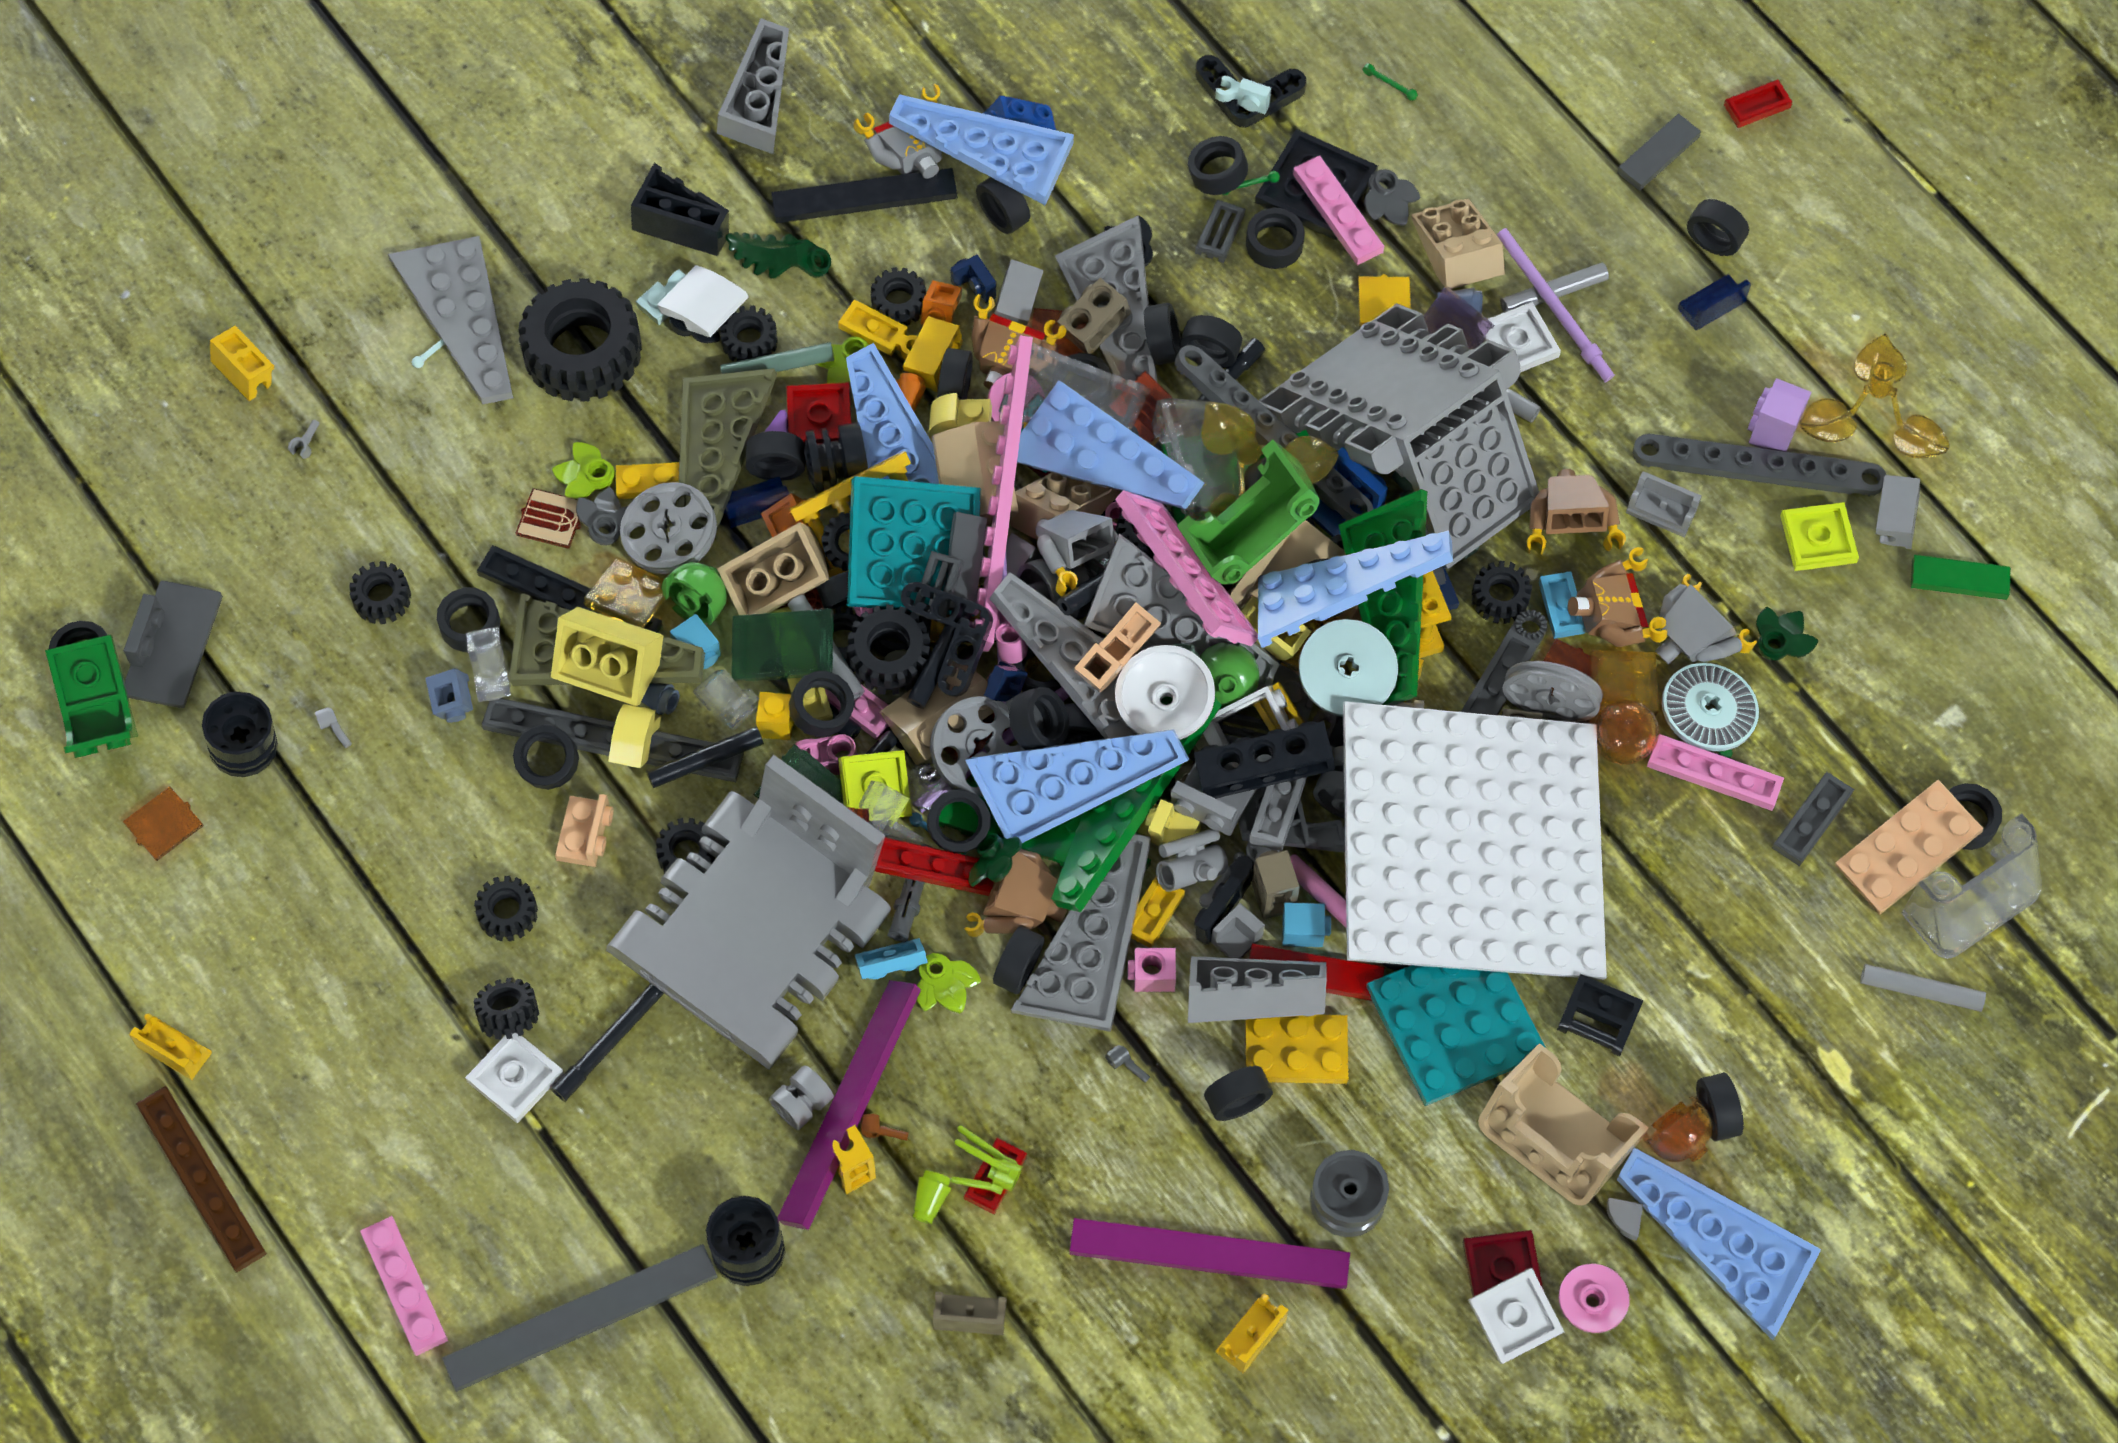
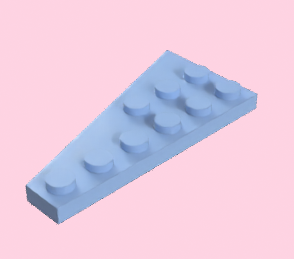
M904 95L898 96L889 114V124L1043 205H1046L1074 141V134Z
M874 343L846 357L868 468L904 450L911 461V464L905 466L907 469L905 474L909 481L939 484L933 443Z
M1058 380L1020 434L1017 464L1021 463L1035 469L1054 472L1068 478L1105 488H1113L1121 492L1125 490L1171 506L1187 509L1205 484L1198 477L1060 380Z
M1449 531L1431 533L1424 537L1398 541L1391 545L1374 549L1369 548L1361 552L1335 556L1328 560L1302 564L1298 567L1282 571H1272L1259 576L1258 641L1261 648L1272 644L1271 638L1286 631L1289 636L1299 632V626L1310 620L1323 621L1367 601V594L1380 588L1387 592L1395 588V582L1409 575L1417 578L1452 562V539Z
M1172 729L1051 746L1042 749L1036 748L965 759L1004 837L1008 839L1016 836L1023 843L1188 761L1189 757L1175 730Z
M1634 1147L1617 1181L1639 1204H1643V1208L1773 1341L1821 1249Z

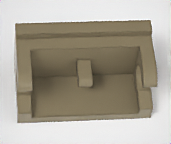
M936 1292L933 1328L934 1330L1004 1335L1007 1299L1006 1297L996 1299L943 1294V1292Z

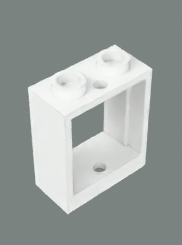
M1266 686L1219 710L1203 734L1209 745H1227L1228 742L1218 722L1265 698L1282 730L1298 728V724L1294 718L1289 720L1284 710L1288 705L1280 689L1274 690L1273 686ZM1266 754L1260 755L1256 760L1258 762H1266L1271 759V756ZM1235 762L1228 763L1229 765L1235 768L1239 766V764Z

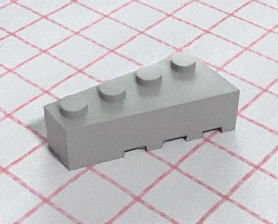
M762 18L760 19L719 111L716 134L771 154L774 153L789 28Z
M1191 956L1188 1023L1325 1014L1327 963Z

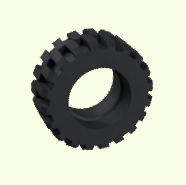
M579 278V282H571V279L563 280L562 285L556 287L552 284L545 288L546 293L543 295L538 293L531 299L532 306L528 305L522 313L523 319L519 322L518 331L525 367L528 374L532 375L533 381L538 387H545L546 393L553 397L561 394L562 400L573 401V398H580L581 402L590 401V397L598 396L599 399L608 396L607 392L612 389L616 392L623 387L622 381L624 379L626 381L631 379L635 373L634 367L636 368L639 365L641 359L642 342L636 313L633 312V306L628 298L622 297V292L615 287L608 289L607 283L596 280V283H590V279ZM576 326H594L608 334L607 339L600 347L586 354H566L552 346L560 334Z

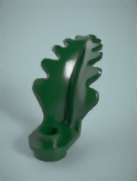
M734 232V234L729 233L725 236L726 241L729 243V250L736 251L734 254L735 260L738 261L744 258L743 268H748L755 263V275H761L766 270H769V278L775 279L789 268L795 266L811 277L818 278L824 276L831 267V257L825 249L819 248L808 239L797 240L792 234L784 235L780 241L771 234L766 237L765 241L758 234H754L752 239L748 233H742V236H740L738 232Z

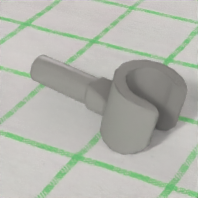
M312 420L302 438L296 437L290 441L288 448L292 455L301 446H304L300 453L303 459L311 455L309 443L320 424L317 420Z
M327 707L315 712L321 729L331 726L344 748L352 745L340 728L341 726L338 724L334 711L331 708Z

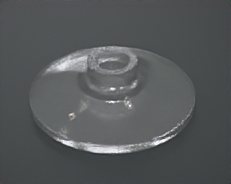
M941 753V758L946 764L954 765L957 762L958 758L956 756ZM931 757L919 765H915L907 775L911 804L919 809L930 810L932 803L941 794L955 790L940 777Z

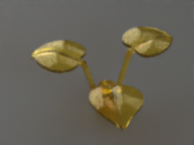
M1886 334L1877 337L1867 344L1855 359L1854 372L1860 380L1868 382V384L1864 385L1863 391L1852 409L1847 411L1846 406L1836 399L1823 398L1815 401L1806 409L1799 423L1805 433L1817 440L1831 443L1841 442L1855 433L1857 425L1851 417L1856 414L1869 393L1878 399L1890 395L1896 424L1900 427L1894 433L1893 441L1896 448L1903 455L1915 459L1929 458L1946 453L1950 447L1948 438L1943 430L1930 418L1922 415H1912L1905 423L1903 422L1897 399L1898 390L1893 386L1894 383L1899 382L1905 377L1907 362Z
M1206 402L1201 428V438L1204 446L1210 452L1219 455L1230 454L1234 451L1238 459L1239 495L1236 497L1231 493L1225 492L1218 495L1212 501L1208 511L1218 517L1245 493L1244 466L1245 464L1251 465L1256 463L1261 454H1263L1261 449L1265 445H1259L1255 436V423L1248 413L1232 405ZM1312 436L1295 438L1285 447L1290 454L1298 459L1312 484L1324 478L1331 471L1338 458V450Z

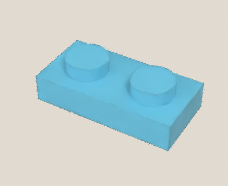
M1572 572L1540 576L1539 586L1553 638L1585 634L1586 630L1582 616H1571L1568 612L1569 599L1577 597Z
M920 938L855 954L857 967L862 979H880L886 976L887 973L898 970L911 971L917 969L921 964L928 963Z

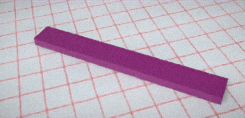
M889 980L778 1215V1221L783 1225L809 1230L840 1164L833 1151V1141L836 1140L840 1144V1148L846 1151L850 1143L847 1129L853 1125L857 1127L920 994L921 989L916 984Z
M1078 1218L1073 1220L1069 1255L1340 1289L1347 1288L1350 1252Z

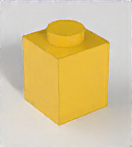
M760 692L756 726L762 738L791 741L793 720L789 711L791 694Z

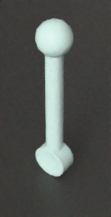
M442 339L421 356H415L412 359V365L415 368H421L427 358L445 345Z

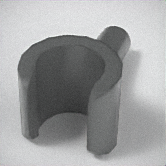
M1115 1046L1107 1052L1105 1057L1112 1068L1117 1069L1124 1064L1127 1069L1144 1083L1149 1080L1150 1076L1134 1063L1124 1046Z

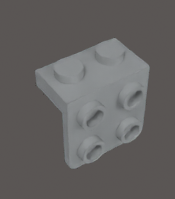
M1195 762L1184 783L1177 780L1171 791V803L1174 805V809L1182 815L1196 819L1211 829L1230 836L1257 789L1215 799L1203 793ZM1226 764L1224 769L1233 770L1235 767Z

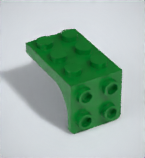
M107 635L45 650L65 727L66 747H63L65 753L73 752L74 758L99 753L97 746L105 744L107 750L131 745L130 738L138 737L113 636Z

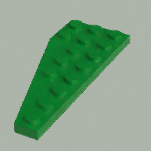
M1166 696L1162 698L1161 703L1168 705L1173 699ZM1216 697L1213 709L1206 722L1193 734L1180 739L1187 756L1222 707ZM1182 764L1082 814L1051 898L1057 907L1079 913L1082 912Z

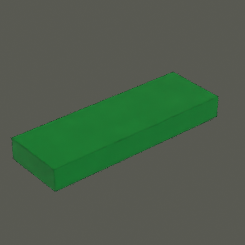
M1914 555L1912 559L1911 588L2007 600L2010 595L2011 567Z

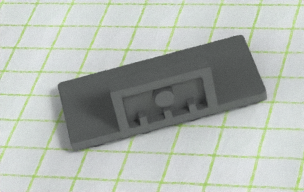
M160 581L155 596L143 594L123 650L130 663V668L124 682L128 698L177 708H184L186 706L223 598L221 592Z

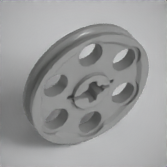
M678 482L658 484L640 493L627 507L620 526L622 544L632 561L640 568L656 574H670L683 564L699 562L711 548L717 531L716 516L707 498L698 489ZM683 495L691 497L690 503L687 506L681 508L675 506L676 500ZM652 500L660 502V506L656 511L650 513L644 511L648 502ZM705 517L708 519L703 528H692V523L696 518ZM670 519L673 526L670 527V532H668L667 537L664 530L667 529V524H669ZM637 527L645 528V533L641 538H630V533L633 529ZM684 544L693 545L689 555H677L680 546ZM652 549L662 550L659 559L655 561L646 560L648 552Z
M1526 661L1511 666L1506 672L1502 687L1505 697L1517 708L1527 712L1542 713L1543 719L1554 721L1581 722L1589 720L1598 714L1603 697L1600 686L1586 674L1565 665L1545 661ZM1551 687L1554 688V691H1553V695H1554V696H1551V692H1552V688H1551Z
M970 697L955 703L938 718L931 734V758L936 771L951 788L955 790L965 789L977 794L979 797H984L979 787H971L965 780V775L970 770L965 759L969 758L976 747V744L973 742L974 740L979 742L992 733V736L986 741L984 746L987 752L982 751L972 757L1025 750L1019 743L1016 746H1008L1002 739L1003 731L1011 728L1007 705L1001 701H993L988 697ZM981 706L991 707L994 711L995 718L992 723L986 724L979 719L978 711ZM958 715L963 719L964 729L962 732L954 733L949 729L947 723L950 716ZM951 747L956 750L958 759L954 765H948L943 762L941 758L943 748Z

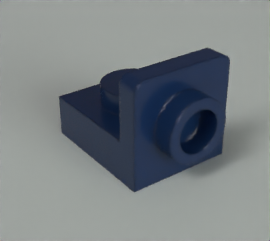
M978 254L969 259H961L951 267L952 285L960 286L968 282L975 295L980 294L985 303L989 302L990 297L996 298V281Z
M1000 661L998 665H995L993 672L988 678V686L984 696L993 701H1008L1021 693L1028 673L1006 661Z

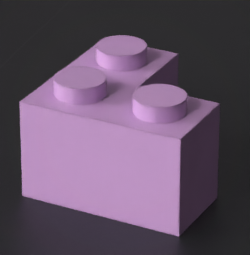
M1777 378L1770 389L1765 387L1762 396L1759 397L1747 429L1752 431L1749 444L1762 449L1787 452L1811 392Z

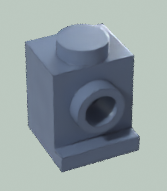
M453 668L425 678L433 715L453 723L464 720L466 718L465 713L473 710L468 681H470L468 674Z

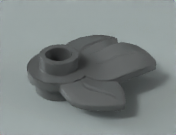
M1383 169L1374 172L1368 183L1370 191L1364 198L1366 213L1373 221L1384 216L1392 224L1406 225L1409 216L1408 203L1416 202L1421 198L1418 190L1410 181L1398 179L1397 175L1391 170ZM1379 183L1385 184L1387 189L1383 188Z
M607 488L598 494L594 502L586 498H579L576 513L579 520L588 527L589 536L594 542L600 545H611L619 538L621 521L628 506L621 508V504L613 489ZM605 528L608 530L609 534H603L599 531V529Z

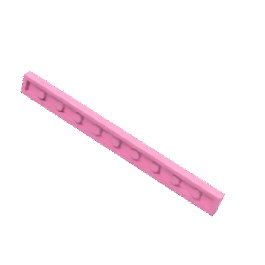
M1020 335L1015 346H1010L1007 364L1012 365L1011 375L1006 376L1003 391L1004 394L1008 395L1007 405L1002 406L1000 414V424L1005 426L1003 436H998L996 454L1001 455L999 466L995 465L992 475V485H997L996 495L990 497L988 515L993 516L992 526H987L984 546H989L988 557H983L980 576L985 577L984 588H979L976 603L989 609L993 616V625L983 651L987 652L992 647L995 638L998 609L992 603L990 597L1002 582L1033 337ZM981 616L980 619H975L973 628L977 624L983 625L985 619Z

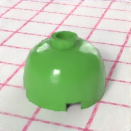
M695 562L683 564L673 570L663 580L661 585L663 596L666 600L671 597L676 604L672 609L684 620L697 614L703 623H708L709 626L719 617L726 604L727 591L718 570L712 566Z
M1218 643L1208 647L1199 656L1211 672L1215 686V697L1222 705L1220 709L1256 692L1259 685V666L1254 655L1245 647Z

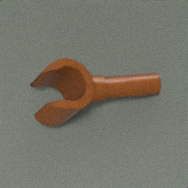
M865 1114L862 1116L861 1133L864 1137L876 1138L881 1135L907 1141L909 1132L880 1126L879 1115Z

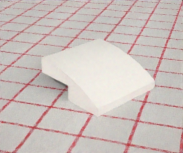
M695 265L657 306L661 314L684 321L687 330L711 337L747 300L748 295L743 289L721 275Z

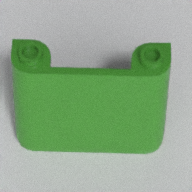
M1274 439L1261 449L1266 457L1265 465L1261 463L1257 468L1263 477L1223 513L1216 517L1208 511L1204 515L1206 519L1201 521H1194L1188 515L1177 525L1210 576L1221 584L1238 582L1246 572L1308 517L1312 516L1319 505V497L1303 466L1297 458Z

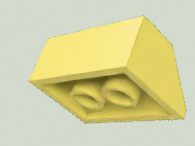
M577 607L558 617L551 678L633 706H638L660 665L664 635Z

